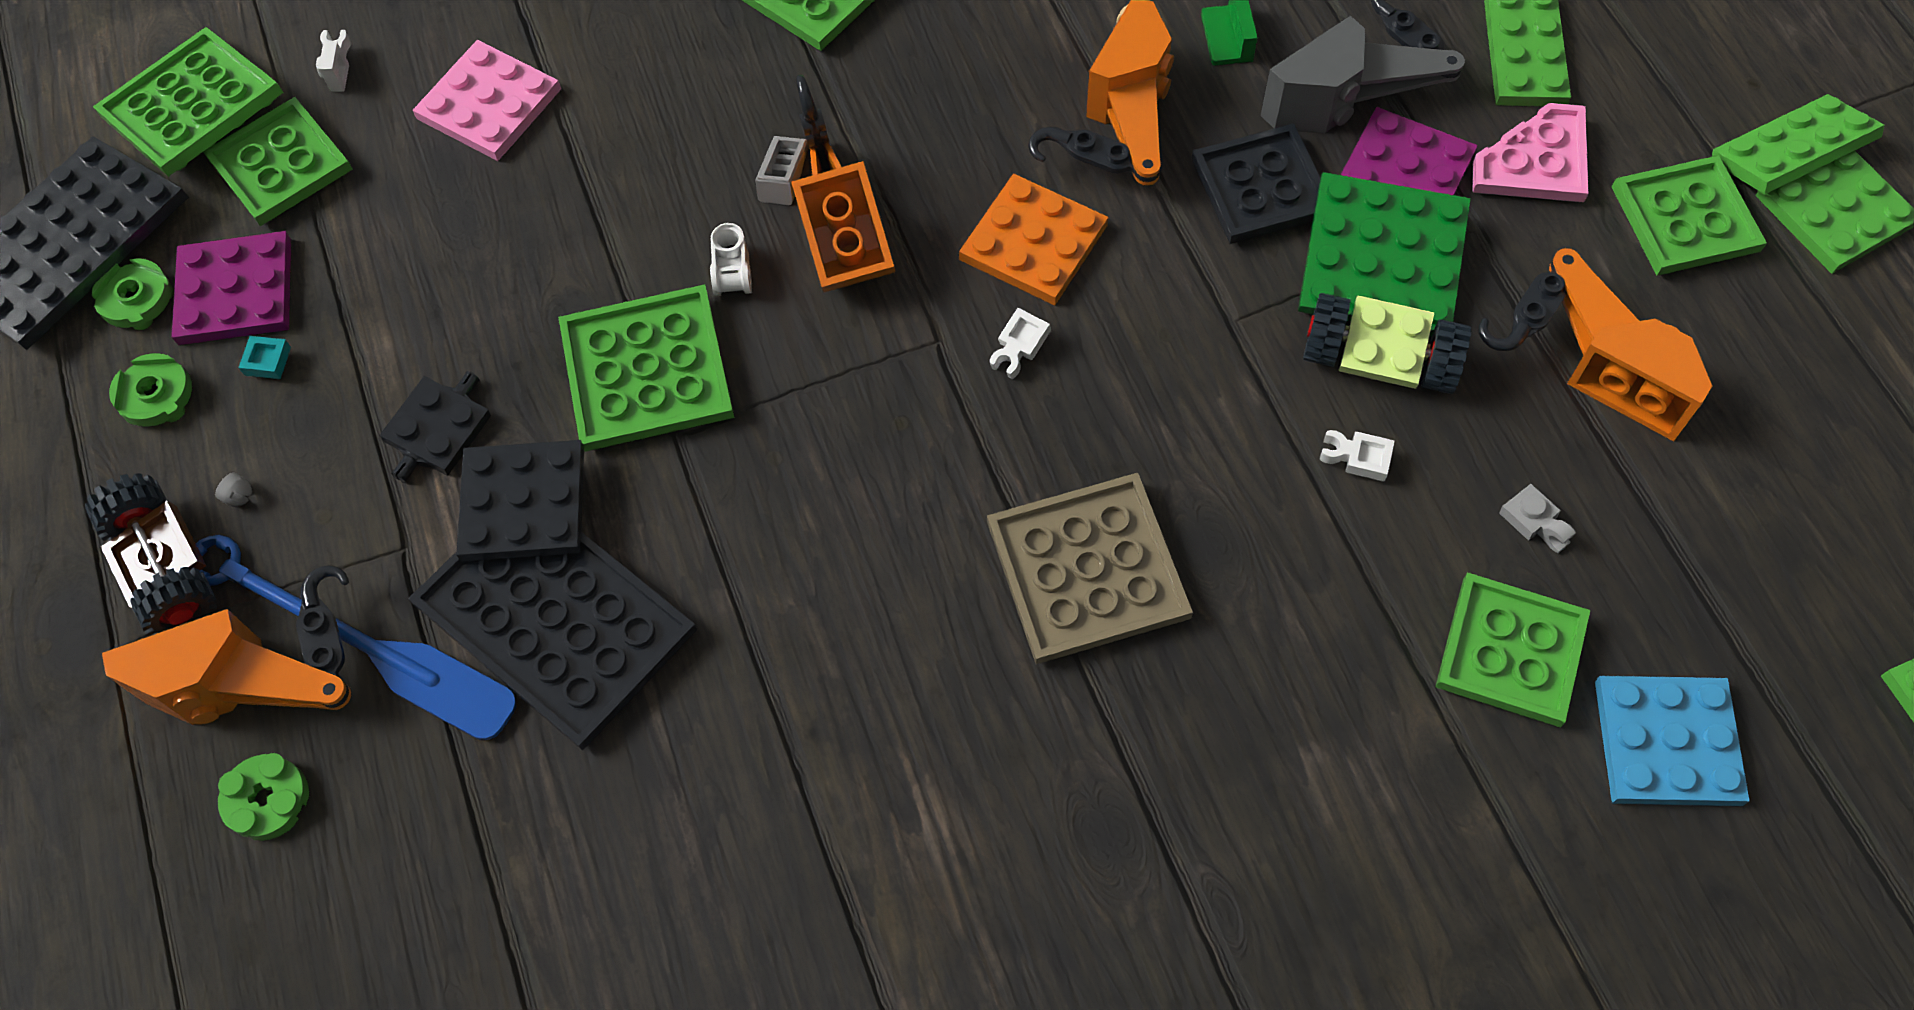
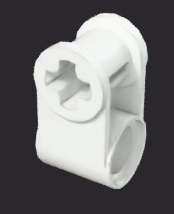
M733 223L720 224L711 234L712 264L710 265L713 295L716 297L721 296L722 292L744 290L745 294L752 293L749 253L743 231L738 225ZM735 245L732 248H726L727 246Z

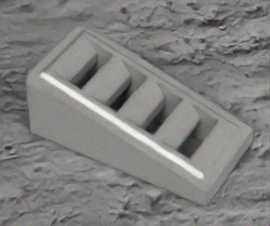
M773 137L755 179L757 197L760 202L782 205L792 204L795 193L791 182L800 179L808 150L806 139ZM779 152H780V153H790V154H794V155L779 154Z

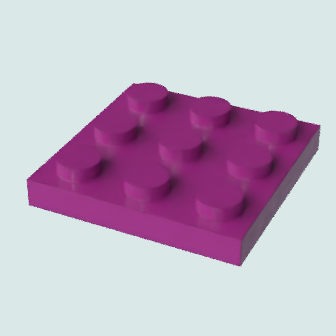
M1376 107L1341 175L1454 195L1478 145Z
M281 231L177 246L172 339L177 345L289 330L291 238L287 232Z

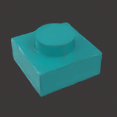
M250 336L238 368L244 376L281 379L291 346L286 339Z

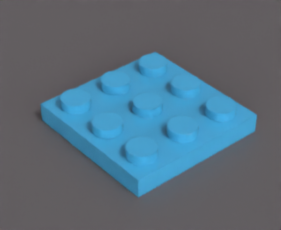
M1599 676L1597 678L1595 687L1612 804L1744 806L1750 801L1728 678Z

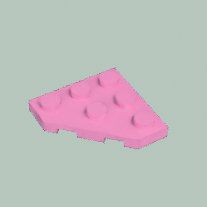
M1548 103L1538 110L1537 115L1526 123L1524 121L1504 134L1495 145L1490 148L1486 147L1477 153L1473 161V193L1584 202L1588 195L1585 106Z

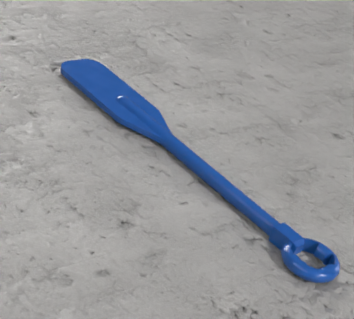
M212 535L196 543L202 557L208 552L207 548L216 545L217 548L222 549L226 553H231V558L226 560L220 567V573L210 576V573L202 569L200 570V573H204L210 586L219 585L227 580H231L299 616L302 600L240 565L241 552L238 544L231 538L223 535ZM336 619L341 640L368 654L394 693L479 740H490L503 730L513 715L517 700L514 693L504 685L430 645L375 640Z

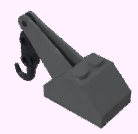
M1371 0L1372 7L1381 16L1388 34L1402 46L1366 43L1365 28L1349 16L1270 69L1260 116L1274 129L1294 123L1297 131L1326 133L1336 125H1344L1354 113L1353 106L1356 102L1457 80L1460 77L1465 59L1457 51L1444 50L1442 38L1412 12L1394 8L1385 0Z

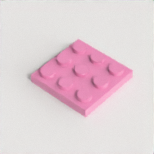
M476 40L413 109V112L419 121L499 161L560 92L561 86L557 79Z

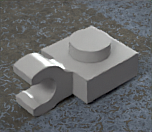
M1532 484L1528 485L1504 504L1499 512L1527 540L1538 534L1556 553L1566 548L1570 544L1569 539L1576 534L1569 524L1562 520H1555L1561 510Z

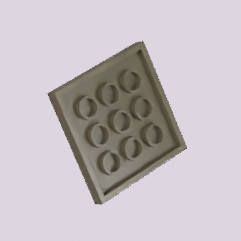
M1138 473L987 515V524L1036 664L1192 618L1193 611Z

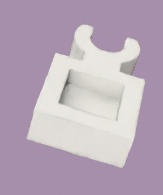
M1017 308L998 337L1000 344L1005 347L997 350L991 356L990 365L992 369L997 370L1003 361H1010L1011 365L1006 373L1009 378L1014 379L1020 372V359L1024 356L1033 360L1051 332L1050 324Z
M1329 430L1326 432L1324 443L1333 444L1337 450L1323 448L1320 455L1322 462L1335 464L1344 461L1347 462L1345 471L1347 473L1385 481L1388 475L1394 440L1355 431L1351 441L1347 440L1338 431Z

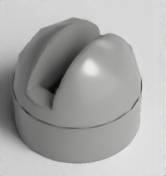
M232 472L219 483L215 497L227 505L240 507L249 501L246 496L252 495V488L245 478Z

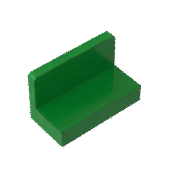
M1229 0L1228 5L1202 8L1201 18L1212 65L1253 62L1257 44V33L1249 0Z

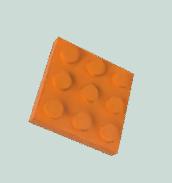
M1013 173L960 249L959 260L1055 306L1108 226V216Z

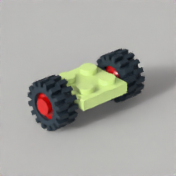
M1325 293L1319 294L1307 333L1308 339L1303 360L1334 367L1341 341L1345 342V347L1339 368L1340 372L1416 389L1425 360L1421 387L1448 394L1455 392L1467 357L1466 353L1471 337L1470 326L1439 319L1434 328L1431 343L1428 344L1434 312L1357 295L1350 326L1346 325L1345 327L1351 299Z

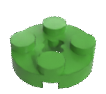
M136 258L129 260L132 264L121 268L118 264H115L94 284L92 296L95 299L94 307L96 311L109 324L121 328L133 327L135 330H144L166 308L169 300L174 295V288L157 264L146 259ZM139 288L134 296L126 297L128 291L135 292Z
M159 353L139 356L131 361L133 366L128 368L125 373L120 369L114 376L109 390L110 401L128 423L138 426H155L166 421H177L184 415V406L188 403L192 392V381L183 366L170 356ZM152 384H156L158 387L151 395L143 394L144 391L151 389Z
M277 753L257 755L244 760L232 771L225 773L218 783L220 791L218 810L222 821L243 837H250L253 840H270L289 831L299 820L296 816L301 811L302 805L306 806L309 798V786L303 772ZM264 788L266 790L273 789V794L267 797L266 805L261 806L258 802H254L260 790Z

